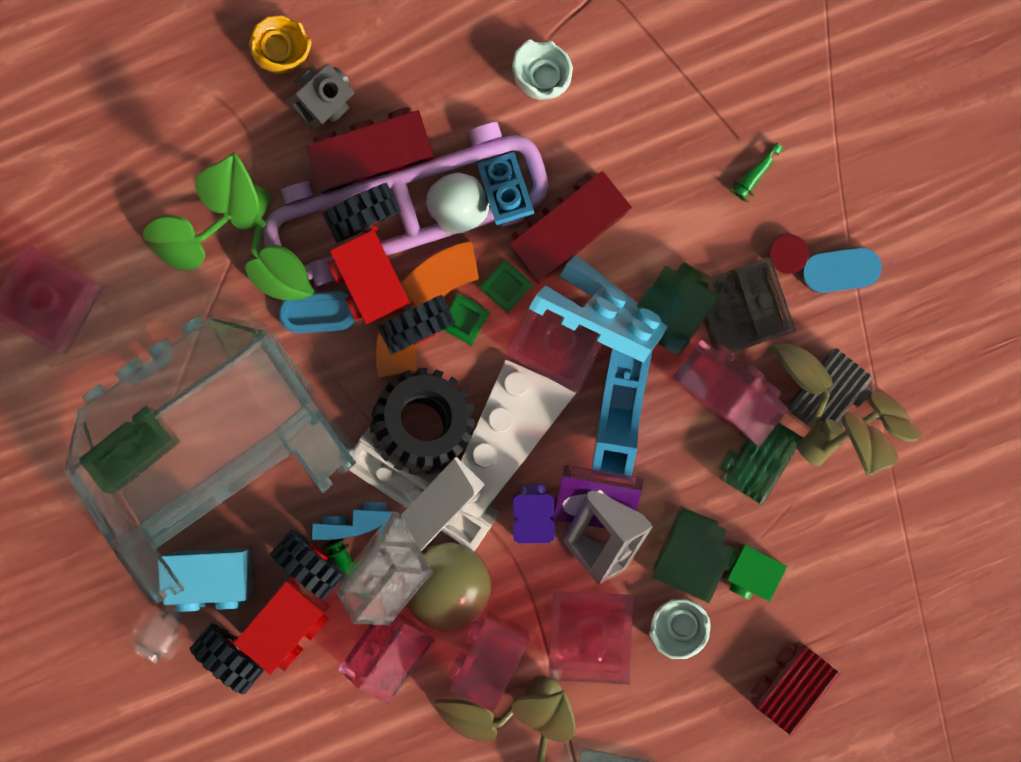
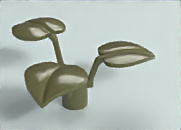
M777 343L772 344L767 349L778 356L786 371L801 388L811 394L820 396L815 413L807 422L811 430L797 443L798 451L809 463L821 466L842 445L843 441L850 438L866 476H871L880 470L893 467L898 462V455L888 438L874 426H868L870 422L881 420L885 429L892 436L902 441L915 442L922 436L919 429L912 423L905 409L894 398L881 391H873L868 396V401L875 412L870 413L863 419L852 412H847L842 416L845 431L831 419H827L825 422L820 421L830 397L827 389L833 385V381L825 367L810 352L792 344Z
M535 676L526 695H519L513 701L512 706L499 718H494L492 711L487 707L471 701L438 699L434 702L439 714L453 730L466 738L476 741L494 740L498 734L496 728L502 727L514 715L520 723L532 728L533 731H539L541 734L537 762L545 761L548 739L557 742L570 741L576 731L574 713L565 690H562L555 680L546 676Z

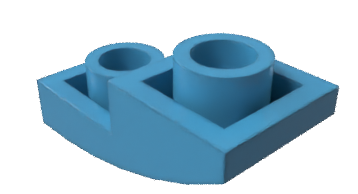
M515 152L477 163L496 225L534 214Z
M364 501L363 509L356 508L353 510V524H346L347 516L323 515V522L313 523L312 540L342 539L370 532L395 518V510H386V502Z

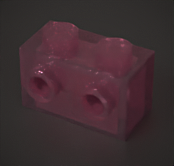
M384 605L338 670L359 690L389 705L432 645L434 639L414 621Z

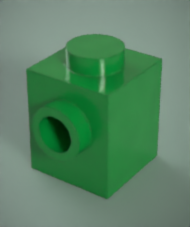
M740 543L738 549L732 547L729 550L721 568L726 570L723 578L732 582L729 587L730 591L748 600L755 594L770 602L788 566Z

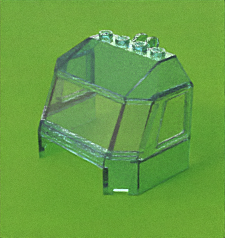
M199 314L180 327L184 334L171 343L166 337L160 342L155 343L148 350L151 356L148 360L144 361L138 356L115 373V376L118 378L115 383L106 389L100 383L82 396L85 404L77 410L64 474L71 482L118 560L152 605L163 601L167 597L164 591L169 588L174 595L185 589L156 548L283 459L294 453L322 493L333 485L328 478L338 469L343 474L356 464L354 444L268 324L211 315L204 320Z

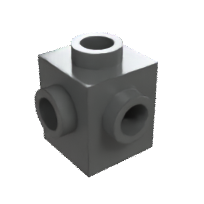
M328 63L317 70L313 65L305 70L295 80L299 87L285 101L306 125L313 129L322 125L327 119L333 123L349 109L346 101L355 93L349 87L350 81L347 76L337 67L332 68Z

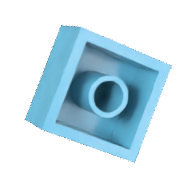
M253 548L178 551L161 556L163 604L175 605L176 612L200 610V607H205V603H215V609L217 610L240 608V605H245V600L255 595Z

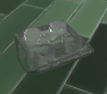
M393 511L351 563L337 591L353 624L390 625L433 573L399 512Z

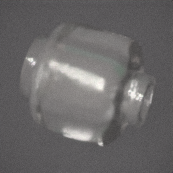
M165 605L162 609L156 606L147 607L129 632V637L133 642L130 648L154 665H157L159 661H171L189 636L188 629L182 623L185 616L181 612H176L175 608L170 605Z

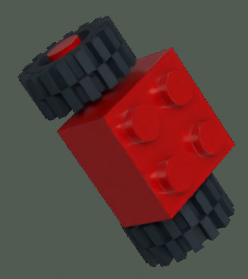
M386 182L344 200L323 212L322 215L336 243L357 235L362 231L365 233L331 250L330 252L334 259L327 262L337 284L345 282L351 293V296L345 298L354 319L358 320L363 317L365 324H368L399 308L406 311L377 326L392 355L435 336L436 333L455 324V321L442 294L412 308L415 303L414 301L410 303L375 232L378 230L377 224L401 212Z
M293 529L285 535L270 553L275 562L289 574V580L284 583L239 637L230 635L224 628L210 623L189 648L191 654L195 656L194 658L202 663V666L209 670L212 676L217 680L220 679L225 686H230L233 691L239 692L242 695L248 691L264 671L271 675L279 667L285 672L304 650L299 645L300 641L304 637L311 641L328 622L329 618L324 613L329 609L330 605L324 600L345 577L342 569L332 559L327 557V554Z

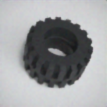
M418 368L415 374H412L410 370L403 372L399 379L393 378L388 383L373 408L370 432L375 434L372 440L375 448L381 447L383 450L381 457L386 462L392 459L395 462L393 468L399 471L405 467L410 469L409 474L418 475L420 471H425L426 475L435 473L438 468L443 470L455 457L460 455L472 437L470 433L475 426V419H471V415L475 411L473 403L467 404L466 398L469 394L465 388L459 391L455 387L458 380L452 376L449 381L442 378L443 371L435 369L433 374H427V368ZM413 403H422L432 407L442 419V436L433 441H421L412 437L404 429L401 422L400 413L403 407Z

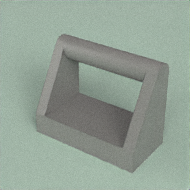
M589 491L564 534L563 542L599 585L627 569L653 526L643 514L597 491ZM594 514L611 534L605 546L583 535Z

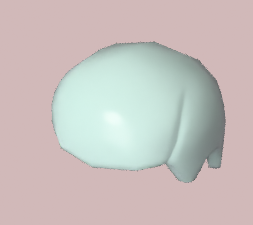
M530 39L525 41L515 51L512 72L517 87L524 95L533 99L548 100L560 96L570 85L573 66L569 55L559 46L555 45L553 41L534 42Z
M456 172L443 176L430 187L426 196V205L430 216L447 233H464L476 228L488 214L489 201L480 182L470 175Z
M688 598L670 599L654 612L649 636L659 653L670 659H688L698 654L709 640L710 618L700 604Z

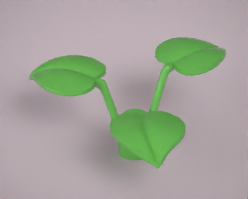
M236 152L206 167L198 175L195 182L196 192L203 204L213 212L224 213L223 216L197 235H195L191 223L177 215L157 217L143 231V239L146 240L148 247L161 260L176 269L193 270L198 268L205 259V251L199 242L206 240L228 220H231L234 226L242 230L254 228L251 252L255 257L251 258L245 265L246 273L251 282L263 293L281 300L305 299L314 293L304 265L293 252L278 245H268L262 250L260 249L261 234L266 225L262 217L271 206L272 200L270 194L263 187L252 183L247 170Z

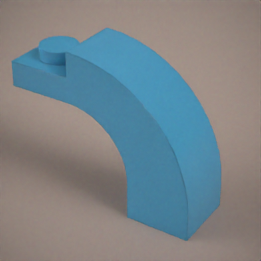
M611 348L596 430L591 476L631 482L638 445L641 408L652 352L643 363Z

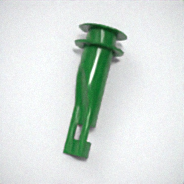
M776 142L761 163L746 172L740 181L733 180L736 186L734 188L728 187L729 190L739 199L748 203L749 201L746 197L748 195L754 196L752 189L774 162L771 155L773 153L779 155L783 147Z
M345 538L334 539L324 545L323 550L329 549L330 552L327 554V557H333L336 565L345 573L344 580L355 602L363 601L370 594L346 550L350 544H343L342 541ZM360 585L363 590L355 593L353 588Z

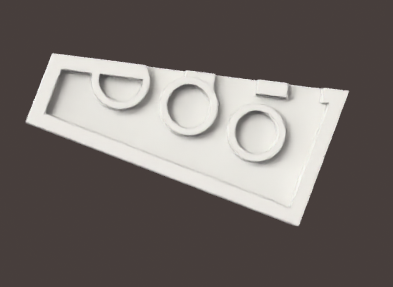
M505 360L461 459V462L485 485L461 509V513L479 520L512 475L576 395V390Z

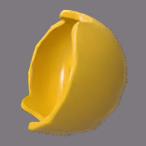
M282 15L267 16L255 25L249 41L251 55L259 67L274 75L289 74L303 65L310 51L311 39L306 35L301 22L291 20Z

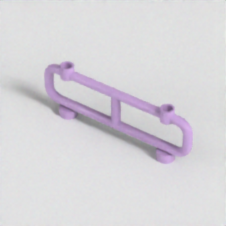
M492 122L469 130L468 134L472 147L317 196H315L311 181L297 183L281 189L285 206L274 210L266 219V225L263 228L265 246L278 245L282 247L278 231L283 223L334 207L360 192L387 182L401 210L399 215L405 230V234L380 241L388 256L457 234L444 232L438 223L420 229L406 185L407 183L516 150L524 155L531 174L533 188L529 193V197L534 209L546 198L549 188L548 176L541 154L532 141L519 135L502 137L498 122ZM490 207L487 217L477 227L495 222ZM524 217L502 223L501 226L504 228L523 222ZM333 256L304 265L309 280L313 279L315 286L336 281L327 262L334 259Z

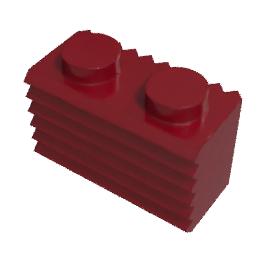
M800 641L794 647L788 644L781 651L775 661L779 667L776 668L770 678L764 675L751 691V694L755 696L751 704L791 736L794 735L841 674Z

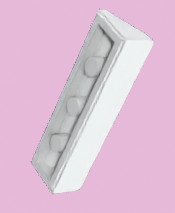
M369 427L359 439L343 467L405 508H408L440 472L436 470L435 473L426 475L425 471H420L418 475L409 474L410 469L403 467L401 471L393 468L395 462L392 459L386 462L381 457L383 452L381 447L375 448L372 441L375 434L370 432ZM489 506L479 520L459 512L441 531L458 543L475 551L495 522L499 511Z
M457 457L450 462L357 561L370 587L378 596L485 485Z

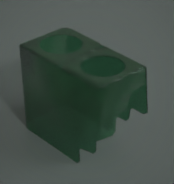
M682 263L677 271H674L669 266H664L655 283L647 289L637 307L654 312L661 318V322L668 326L658 344L679 356L688 346L725 286L696 266L692 267L687 263Z
M680 506L666 537L667 539L652 568V578L709 603L734 551L731 546L723 542L726 530L718 526L716 520Z

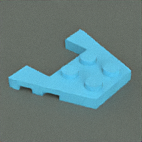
M575 255L567 263L560 277L586 292L592 298L584 307H580L545 285L535 296L529 309L542 316L546 309L563 316L561 325L574 331L579 325L599 333L597 337L598 342L644 363L668 326L661 322V318L657 314L643 308L587 262Z

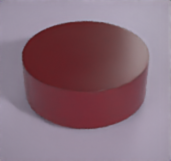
M783 235L771 244L768 259L774 270L781 274L790 275L797 273L805 267L809 259V249L800 237L796 235Z

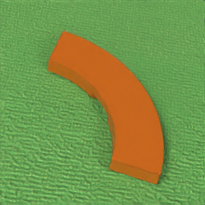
M472 241L442 250L420 264L405 278L401 285L410 303L413 301L415 303L412 308L441 294L445 297L458 287L479 280ZM399 308L383 316L381 324L406 311ZM379 331L376 345L378 378L400 375L408 370L416 372L417 345H411L391 355Z

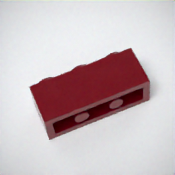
M410 107L401 108L390 112L388 120L374 124L373 119L363 120L351 125L350 132L337 136L335 131H330L313 137L314 143L306 145L321 193L333 191L434 159L420 111L411 112Z
M603 170L596 176L591 171L584 175L572 186L576 190L575 193L565 201L560 196L542 209L545 216L534 225L527 221L511 234L514 241L510 243V249L538 284L631 211V205Z

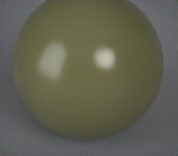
M454 542L436 543L423 549L408 565L403 581L405 601L412 614L426 626L442 631L462 629L476 621L486 609L492 590L491 576L483 559L469 547Z

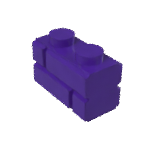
M521 485V492L513 495V515L516 517L514 518V541L518 543H550L554 540V520L551 518L554 516V497L549 492H545V485Z

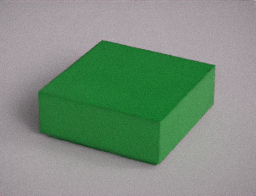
M504 259L479 286V289L509 314L534 284Z
M456 293L448 307L455 324L443 329V331L472 346L491 312Z

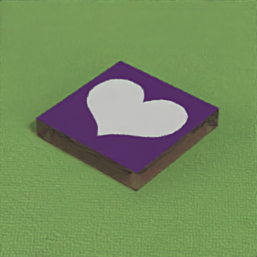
M564 465L553 519L572 522L589 491H597L637 511L644 479ZM594 514L588 526L606 529Z

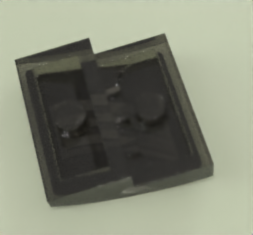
M771 257L691 284L716 358L796 331Z

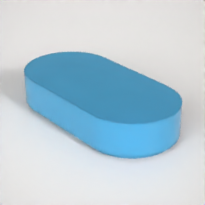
M867 248L820 253L808 259L805 267L802 269V279L806 287L816 293L864 288L878 280L882 265L878 255Z
M341 291L317 292L305 299L283 300L279 308L281 324L287 330L297 334L343 331L350 328L356 320L345 300L350 295Z

